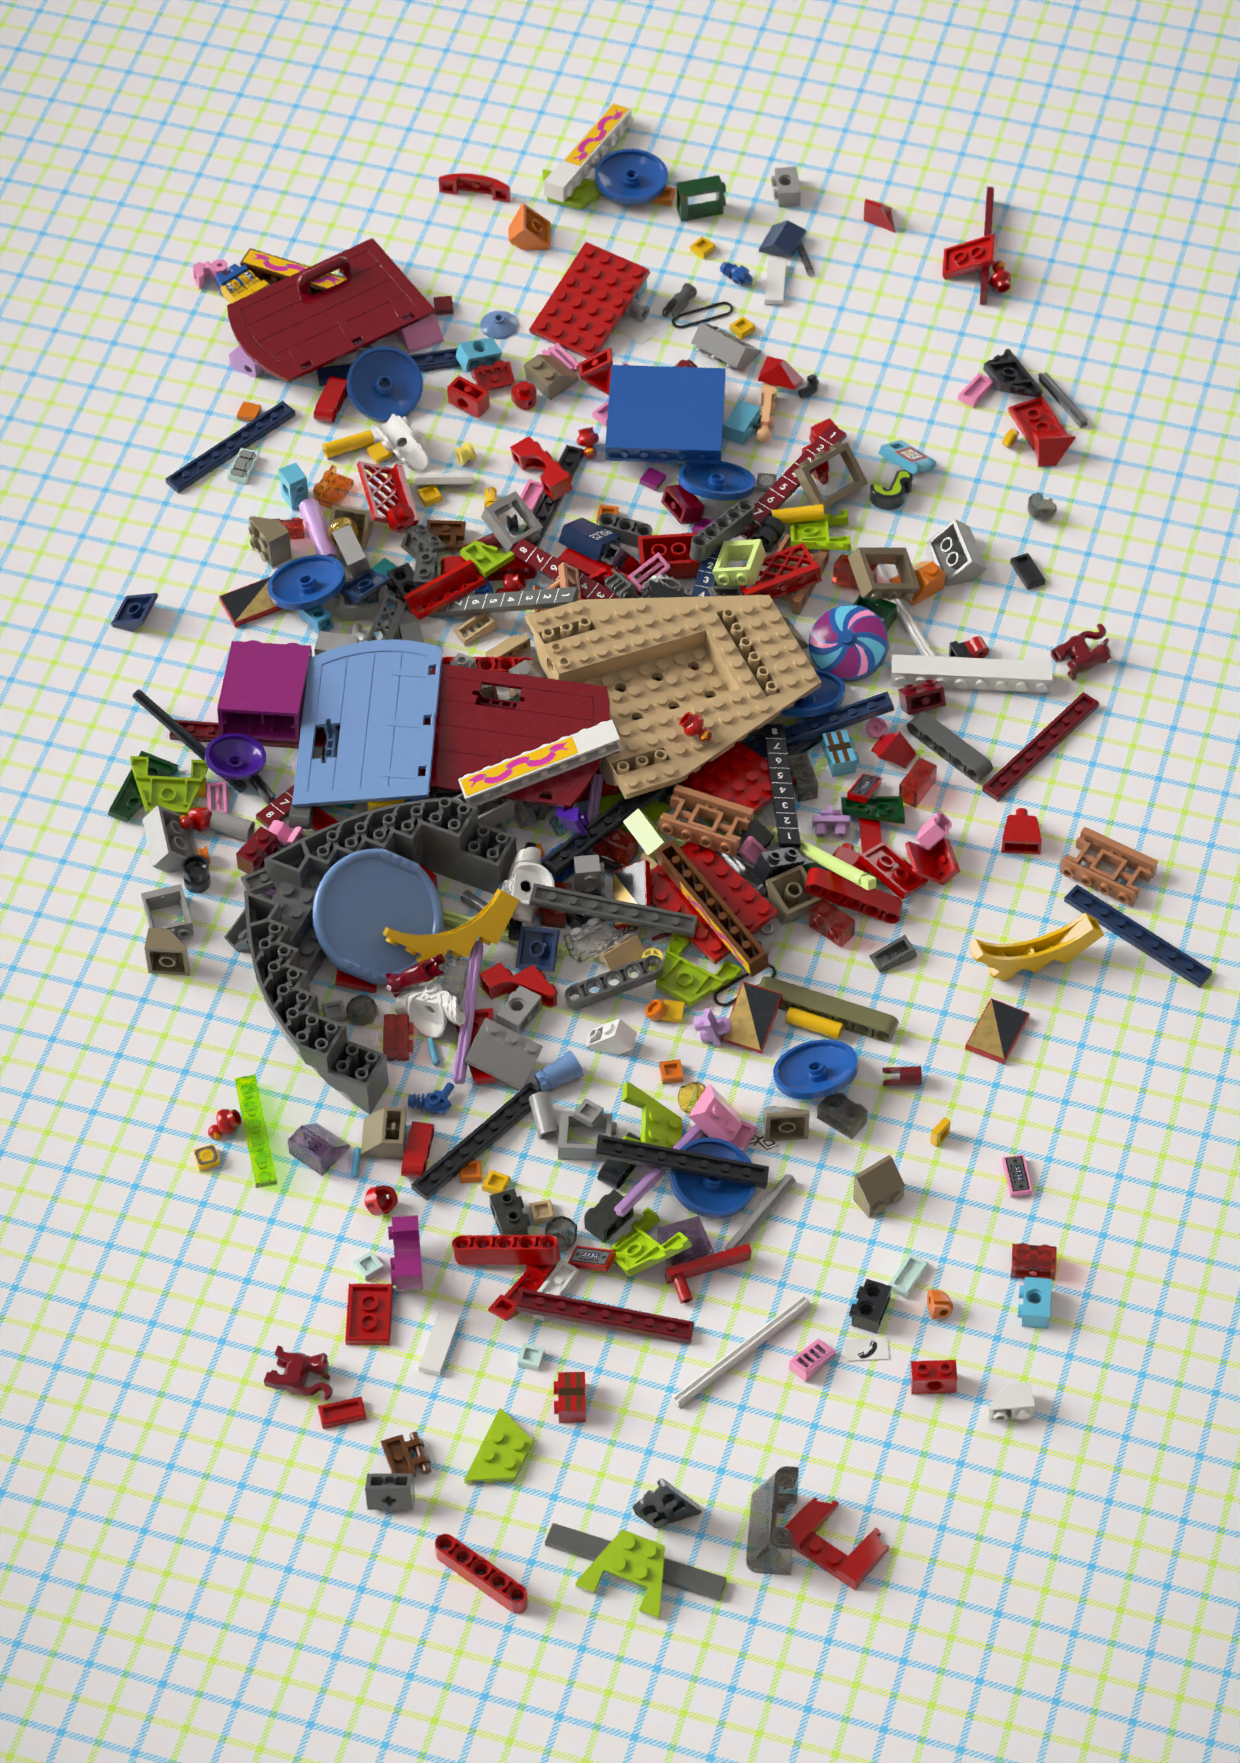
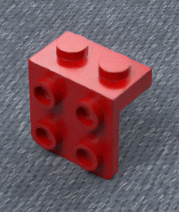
M944 837L931 850L923 849L911 841L905 843L907 855L912 864V870L918 877L945 885L960 872L948 838Z

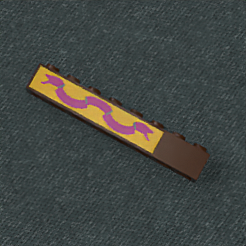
M252 248L247 251L240 262V267L246 265L248 270L252 271L259 280H265L269 285L310 267ZM329 273L310 282V292L315 295L346 279L343 276Z
M672 840L656 850L660 867L750 976L753 977L769 967L767 952L677 844Z

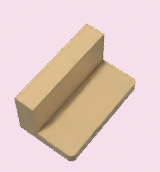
M526 633L521 636L515 634L486 651L485 656L521 657L531 651L530 637Z
M630 935L622 942H617L607 951L598 953L597 960L598 962H605L609 971L642 959L645 950L638 935Z

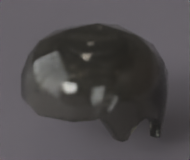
M1036 493L1029 497L1027 511L1031 518L1045 522L1051 520L1056 515L1057 505L1053 502L1052 498L1046 500L1043 498L1042 493Z
M358 995L347 1004L346 1014L352 1024L364 1026L374 1022L376 1016H379V1009L377 1003L371 997Z
M557 1216L547 1223L544 1235L555 1236L558 1239L560 1252L568 1251L575 1245L578 1227L571 1218Z

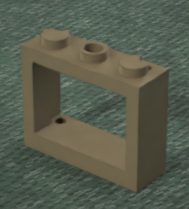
M837 442L829 447L830 451L826 453L821 451L815 454L814 460L809 461L807 459L798 464L800 468L794 470L811 505L823 504L825 509L869 484L848 442L844 444ZM840 454L854 481L823 498L809 471Z
M858 547L848 557L862 599H911L920 589L906 547ZM869 564H895L901 583H875Z

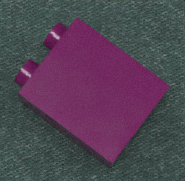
M249 640L247 642L232 641L217 707L220 735L239 733L248 735L256 740L299 742L309 658L312 657L311 646L298 643H261L256 640Z

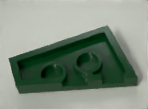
M873 796L866 804L848 800L847 797H841L842 815L905 824L902 796Z

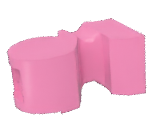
M217 259L212 263L207 261L205 263L197 262V264L192 265L193 278L199 290L205 286V277L215 282V275L221 272L225 276L228 275V264L222 259Z
M274 820L268 829L277 835L278 844L283 848L306 837L302 827H295L292 831L287 824L278 820Z

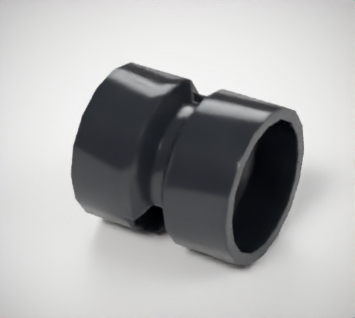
M766 516L751 536V540L761 539L765 553H769L785 532V526L778 518Z
M191 855L183 860L182 873L185 888L192 893L206 891L211 885L207 859L201 855Z

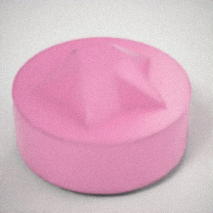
M879 717L870 719L866 725L867 734L875 739L880 738L887 731L886 722Z

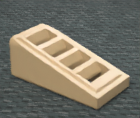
M490 613L476 614L453 631L461 642L467 645L494 632L499 626ZM466 631L469 636L465 637L462 632Z

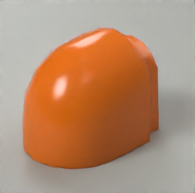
M928 1290L927 1307L931 1319L949 1317L953 1310V1303L949 1295L941 1290Z

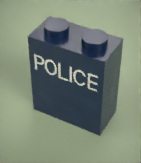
M581 517L563 525L558 543L598 562L610 543L620 547L621 536Z

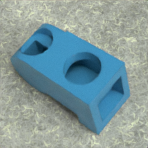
M321 605L310 609L297 610L301 619L310 624L315 629L316 634H319V631L328 632L334 628L331 613Z

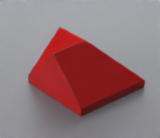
M770 356L766 357L758 377L760 382L795 390L804 382V379L785 360Z

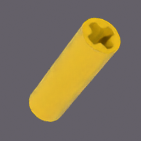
M368 430L322 444V450L327 459L374 445L375 440L372 431Z
M820 504L772 510V516L778 518L783 524L824 520L825 512L824 505Z
M793 1007L788 1009L785 1023L837 1040L840 1039L844 1027L843 1023Z

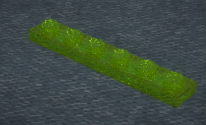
M256 1075L234 1078L256 1188L277 1185Z

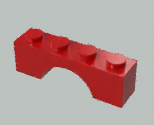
M528 436L510 446L513 461L523 471L528 469L544 471L540 477L543 491L553 501L573 490L571 484L573 479L568 471L565 472L560 463L554 461L549 452L541 448L538 441H534Z

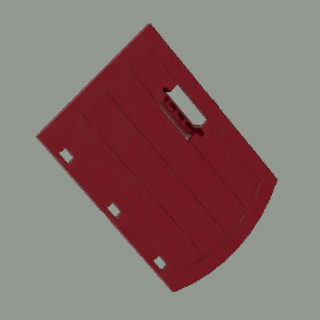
M373 238L227 305L228 319L232 332L243 351L262 369L288 383L341 359L361 347L368 346L436 314L433 306ZM338 270L346 279L315 295L310 292V282ZM410 316L413 317V318L410 319V320L404 321V319H406V318H408V317H410ZM359 340L363 341L355 346L353 345V343ZM308 364L312 365L304 370L302 369V367Z
M442 664L430 788L462 792L458 779L466 774L475 773L487 766H493L505 759H511L521 755L523 752L532 751L544 744L555 742L564 736L573 735L582 729H588L603 721L611 720L607 686ZM433 667L431 674L435 675L436 667ZM482 685L520 689V701L486 698L481 692ZM425 718L424 725H430L431 718ZM602 758L499 798L572 808L592 782ZM420 769L419 776H425L426 769ZM542 793L551 794L552 799L541 798Z

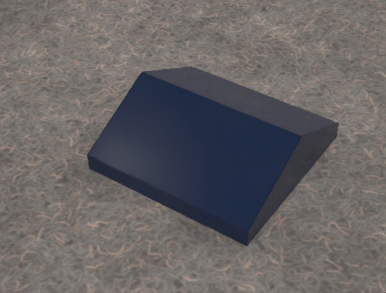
M788 220L772 225L759 248V252L793 257L807 231Z
M368 569L345 584L340 593L354 605L392 580L388 576Z
M157 593L125 596L111 626L134 632L144 624L159 595Z
M521 926L515 967L526 969L534 965L538 971L555 972L560 930Z

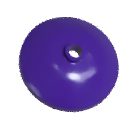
M229 733L214 738L207 745L205 761L215 774L226 779L243 780L257 775L264 768L266 752L262 744L256 739L244 734Z

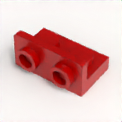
M496 361L490 366L479 365L473 369L471 374L476 385L487 391L515 384L509 361Z

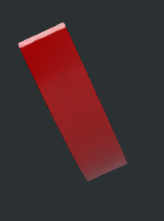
M471 173L439 176V192L457 195L458 190L492 195V200L511 202L510 186L497 179Z
M557 1263L553 1265H527L526 1272L504 1296L501 1294L493 1302L488 1311L506 1322L520 1313V1311H515L519 1288L538 1291L555 1269Z

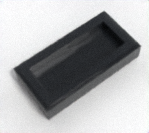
M1029 553L1010 558V564L1027 590L1045 584V578Z

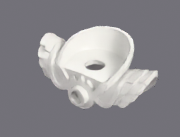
M392 414L385 424L376 427L379 436L383 439L382 445L388 452L392 451L411 470L417 472L424 471L429 465L426 453L428 448L426 437L417 429L409 428L411 424L405 417L401 418ZM399 440H407V444L405 446H397Z
M528 847L517 853L510 868L509 879L505 880L502 885V891L520 900L511 918L532 924L534 910L537 911L538 906L529 905L534 883L555 887L551 873L541 865V850L536 847ZM526 881L530 884L528 892H524L521 889V882Z
M429 983L425 988L423 986L407 988L397 996L396 1003H394V1011L397 1014H408L409 1020L415 1029L428 1038L442 1036L447 1020L459 1027L466 1021L465 1013L461 1012L456 997H452L448 991H443L439 983Z

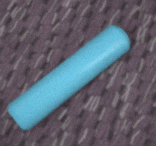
M429 1037L426 1039L432 1064L438 1066L440 1061L434 1039Z
M360 1147L354 1148L351 1167L352 1177L358 1176L361 1158Z

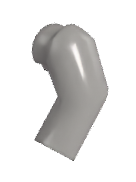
M360 624L352 625V635L358 636L359 642H365L368 636L362 633V626Z

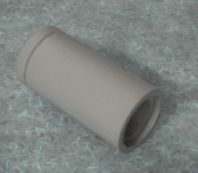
M215 810L211 816L209 828L210 830L248 841L254 834L255 822Z
M549 1092L532 1094L529 1097V1102L539 1139L548 1140L558 1136L559 1128Z

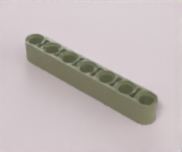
M763 977L759 984V987L783 994L779 1006L780 1010L788 1012L790 1007L797 1008L843 1023V1030L878 1041L890 1042L899 1024L898 1019L893 1015L772 977Z

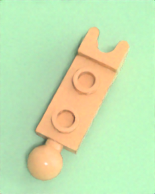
M768 383L762 384L761 406H763L761 428L756 433L757 439L763 443L771 438L769 427H773L774 416H771V413H775L777 386Z

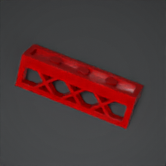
M468 560L404 595L403 598L405 603H407L406 606L409 613L416 619L421 620L485 585L486 581L477 573L474 562Z

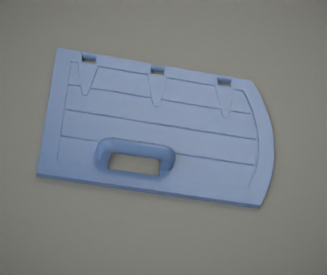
M373 640L341 646L309 658L292 800L293 807L429 798L443 659L442 647L411 640ZM436 667L435 675H429L430 668ZM425 718H431L430 725H424ZM316 727H323L326 733L324 762L322 758L313 759ZM420 769H426L425 776H419Z

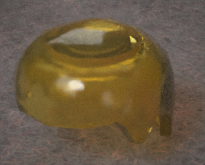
M339 517L333 520L327 528L328 536L332 542L333 540L336 542L332 532L350 524L356 537L359 534V529L355 522L348 517Z
M697 1081L680 1087L678 1103L681 1110L687 1115H690L706 1089L705 1084Z

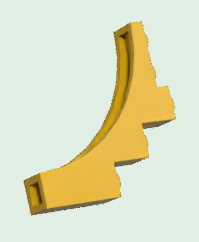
M497 889L490 902L478 915L450 931L437 934L415 935L385 927L382 934L387 937L385 941L395 946L400 943L406 946L405 951L416 955L418 952L419 954L415 959L417 962L441 953L445 957L448 949H450L449 954L458 959L461 956L467 958L478 936H480L479 941L489 946L491 942L496 945L498 944L520 900Z
M1084 913L1062 928L1028 941L995 944L974 939L969 945L972 949L971 954L977 962L986 964L993 978L1006 982L1023 968L1037 973L1052 960H1059L1067 964L1100 939L1104 933L1097 919Z

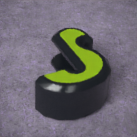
M906 470L897 471L889 490L885 487L871 484L869 500L873 505L882 509L892 510L899 508L904 503L905 492L910 493L912 490V474Z

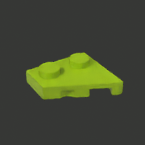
M474 541L460 550V555L466 561L472 560L476 570L485 578L514 560L513 552L509 551L506 554L498 551L497 547L487 546L479 541Z

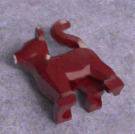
M1097 624L1098 632L1084 631L1079 635L1071 636L1067 642L1051 650V657L1055 662L1064 661L1066 656L1071 657L1072 660L1067 663L1070 669L1067 675L1072 681L1076 679L1077 673L1091 669L1097 663L1111 662L1112 657L1111 650L1108 647V638L1102 641L1094 650L1085 641L1086 638L1093 640L1103 638L1107 631L1102 624Z
M442 953L408 967L401 974H385L387 978L386 989L397 998L405 989L431 981L435 977L444 974V971L439 969V965L446 962Z
M277 1346L274 1353L278 1357L276 1364L281 1368H285L283 1375L278 1374L276 1370L267 1372L264 1378V1385L266 1387L286 1390L290 1394H302L304 1396H312L319 1391H324V1399L328 1400L331 1398L333 1389L327 1383H316L310 1388L305 1386L309 1372L330 1380L327 1354L321 1353L309 1356L303 1353L284 1352L282 1346Z

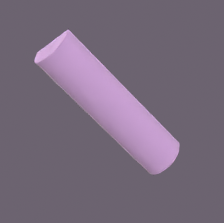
M313 498L303 500L299 504V510L316 555H326L336 559L339 555L318 500Z

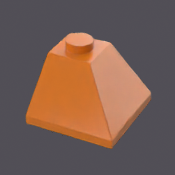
M523 203L508 228V241L521 250L550 249V221Z
M934 561L919 562L913 566L920 589L914 594V597L906 599L912 606L944 589L945 572ZM899 575L889 579L890 583H901Z

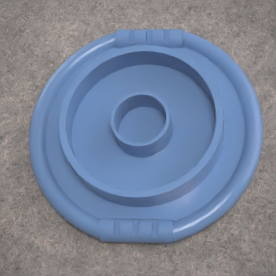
M384 848L365 849L343 857L324 875L314 898L313 925L323 952L338 970L373 985L386 984L387 978L385 974H401L408 967L418 963L415 959L419 953L417 952L416 955H413L404 950L406 946L400 943L395 946L385 941L387 937L382 934L385 927L415 935L441 933L443 929V908L433 881L423 868L419 866V863Z

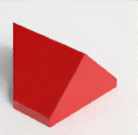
M865 199L863 221L896 233L892 216L893 207Z
M608 348L579 363L580 378L609 395L611 366L613 365L612 349Z
M1053 430L1032 431L1038 467L1057 466L1076 436Z
M901 732L881 736L871 748V751L878 758L893 762L905 769L916 756V752Z

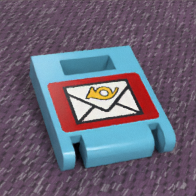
M902 440L881 445L878 452L884 459L895 463L911 474L927 471L936 466V461Z

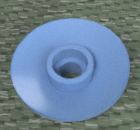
M492 311L482 318L480 327L486 336L493 337V339H504L516 332L518 322L516 317L509 312Z

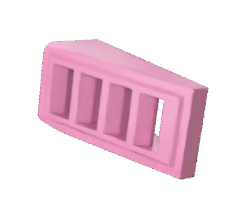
M817 1339L789 1361V1369L807 1382L836 1354V1351L821 1339ZM820 1347L827 1353L823 1354L817 1348ZM812 1353H816L820 1358L818 1359ZM809 1357V1358L812 1359L814 1362H813V1363L810 1362L807 1358Z

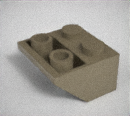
M255 516L249 517L250 544L254 550L260 553L264 562H267L273 568L292 558L289 531L280 520Z
M383 1107L364 1118L361 1157H404L407 1130L406 1108Z

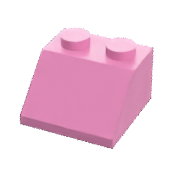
M435 314L396 332L409 353L444 341ZM410 316V317L404 319V321L410 320V319H412L413 317Z
M711 1084L707 1085L688 1116L709 1138H718L728 1142L734 1140L742 1126L738 1112Z

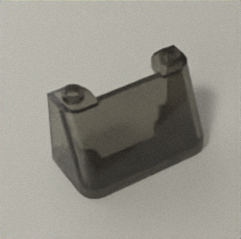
M785 1466L779 1468L752 1493L746 1553V1566L752 1572L791 1576L793 1534L786 1528L776 1527L777 1513L785 1514V1509L789 1504H797L799 1467Z

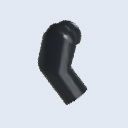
M809 375L807 377V386L798 390L801 399L817 392L819 387L817 375Z

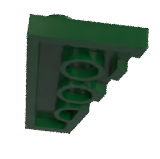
M142 750L139 754L142 757H149V776L172 777L178 770L179 765ZM132 768L108 810V816L126 823L143 807Z

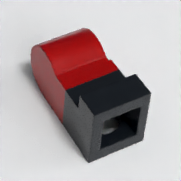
M610 543L601 558V561L614 568L617 567L619 571L628 575L640 567L638 560Z
M981 636L973 637L962 643H958V641L950 642L949 657L985 658L990 651Z

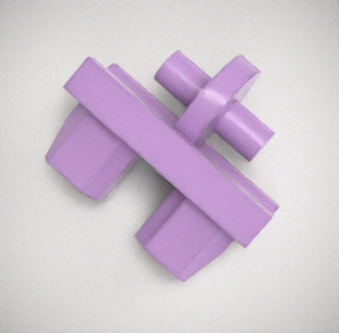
M833 804L828 805V810H820V815L812 816V828L815 830L816 837H826L827 828H835L836 837H846L850 816H841V810H833Z
M711 1008L704 1009L703 1016L694 1017V1028L696 1031H700V1038L703 1043L713 1042L715 1047L722 1046L719 1035L727 1034L730 1031L731 1022L726 1017L716 1019Z

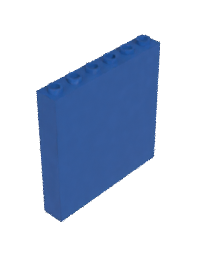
M612 365L605 461L721 464L726 368Z

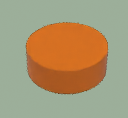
M656 999L647 1005L645 1014L650 1020L657 1021L664 1016L667 1007L661 1000Z

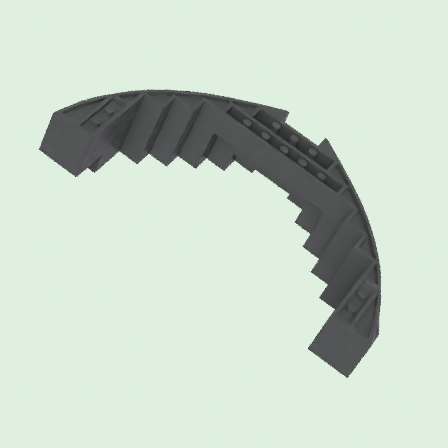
M443 797L388 805L356 814L314 832L264 859L267 874L272 877L274 886L277 889L271 900L244 891L249 948L257 984L269 1013L287 1042L305 1064L310 1065L331 1087L348 1101L370 1115L389 1085L386 1054L349 1041L347 1039L346 1025L319 1014L318 996L310 992L309 984L327 956L317 940L313 925L315 894L324 875L340 859L360 850L381 848L419 863V866L423 865L434 873L495 894L498 886L509 879L510 868L517 855L516 836L478 823V807L453 798Z

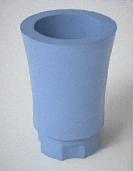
M570 1050L534 1074V1078L543 1092L584 1076L577 1058Z

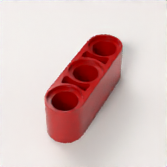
M329 377L314 409L313 417L315 420L334 423L348 395L347 379Z
M412 1121L402 1161L401 1176L419 1178L426 1172L434 1136V1124Z

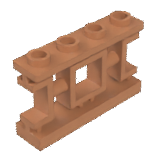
M676 784L673 795L670 798V807L676 808L673 815L663 812L659 818L658 831L705 848L736 856L737 849L740 847L741 837L734 834L737 828L748 831V828L750 829L754 809ZM684 808L693 810V812L684 811ZM698 816L715 821L712 828L695 822ZM679 818L688 820V822L684 823L678 820ZM723 820H724V821H727V822L732 823V825L730 826V825L724 824V823H722V822H723ZM718 830H719V831H722V832L727 833V835L724 836V835L718 834L717 832H718Z
M1084 827L1080 838L1078 837L1076 840V848L1080 849L1081 852L1076 858L1066 854L1065 858L1061 860L1060 873L1064 876L1079 881L1087 887L1098 890L1104 895H1108L1123 904L1133 907L1140 893V888L1134 885L1139 878L1148 882L1151 878L1153 879L1157 871L1158 860ZM1090 850L1098 853L1096 858L1088 854ZM1083 861L1090 864L1088 869L1081 866ZM1102 861L1118 867L1113 876L1097 869ZM1127 867L1135 870L1133 875L1125 872ZM1119 879L1127 881V884L1123 886L1117 882Z

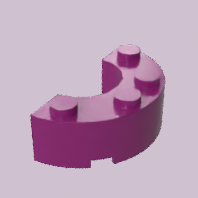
M418 1215L392 1217V1226L388 1227L389 1240H393L394 1257L390 1258L391 1284L396 1286V1291L423 1289Z

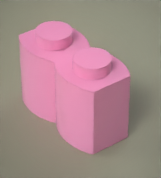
M938 811L920 827V832L916 836L917 843L923 849L931 850L949 833L952 822L942 811Z

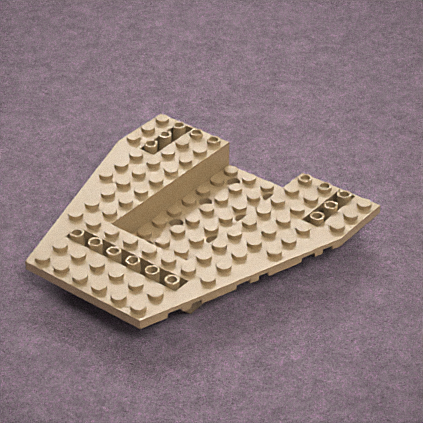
M770 595L584 599L526 616V622L534 634L540 665L547 678L607 686L610 716L623 750L603 757L598 770L606 784L620 788L625 799L684 781L688 778L689 774L700 770L702 765L708 761L712 762L734 747L736 742L747 738L749 733L755 729H760L779 716L781 711L784 709L788 710L794 705V702L800 698L804 699L821 687V680ZM694 666L698 668V670L694 671L692 669H689V667ZM658 677L661 679V681H656L652 678ZM617 688H622V689H624L625 691H624V692H619V691H616L615 689H617ZM687 712H691L693 715H702L704 718L703 728L711 731V740L702 742L699 740L698 734L692 737L685 735L683 727L679 724L681 718Z

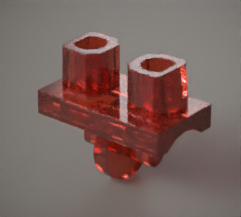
M299 517L287 520L276 519L280 520L289 531L290 539L305 538L303 519Z

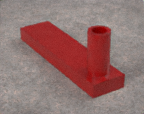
M745 1244L667 1267L664 1274L666 1283L674 1284L681 1304L688 1303L693 1300L686 1281L687 1278L748 1261L751 1259L752 1250L749 1244Z

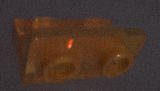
M332 465L329 470L324 472L320 482L315 484L313 488L314 499L318 500L319 505L332 509V505H339L353 487L354 480L338 474L336 466Z

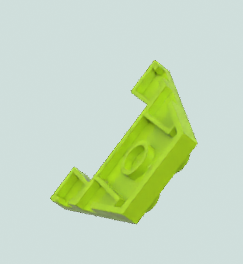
M847 509L840 510V514L832 516V513L825 514L824 520L790 523L792 547L804 543L807 549L850 551V535L829 537L828 527L849 524Z
M130 756V765L146 814H149L159 805L187 816L208 772L209 767L206 761L191 760L190 778L149 776V757Z
M672 933L664 962H662L664 972L656 980V989L692 1007L742 974V968L728 960L723 963L715 974H712L680 957L688 948L689 940L681 935Z
M627 1081L623 1085L622 1102L641 1108L642 1115L641 1141L626 1135L622 1139L673 1148L682 1138V1118L632 1083Z
M649 1207L642 1212L644 1216L639 1221L635 1220L631 1224L632 1230L626 1236L622 1235L609 1249L614 1250L616 1253L613 1263L630 1277L692 1246L690 1240L680 1232L662 1245L646 1234L647 1230L661 1221L659 1216Z
M622 1529L579 1577L575 1586L595 1594L604 1572L647 1589L639 1611L659 1619L666 1548L662 1544Z

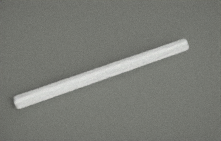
M870 564L877 566V571L871 569L872 574L876 575L875 580L877 583H890L879 564ZM900 598L888 600L898 605L897 616L922 656H936Z
M805 1296L796 1300L673 1396L674 1404L677 1407H682L808 1309L810 1301Z

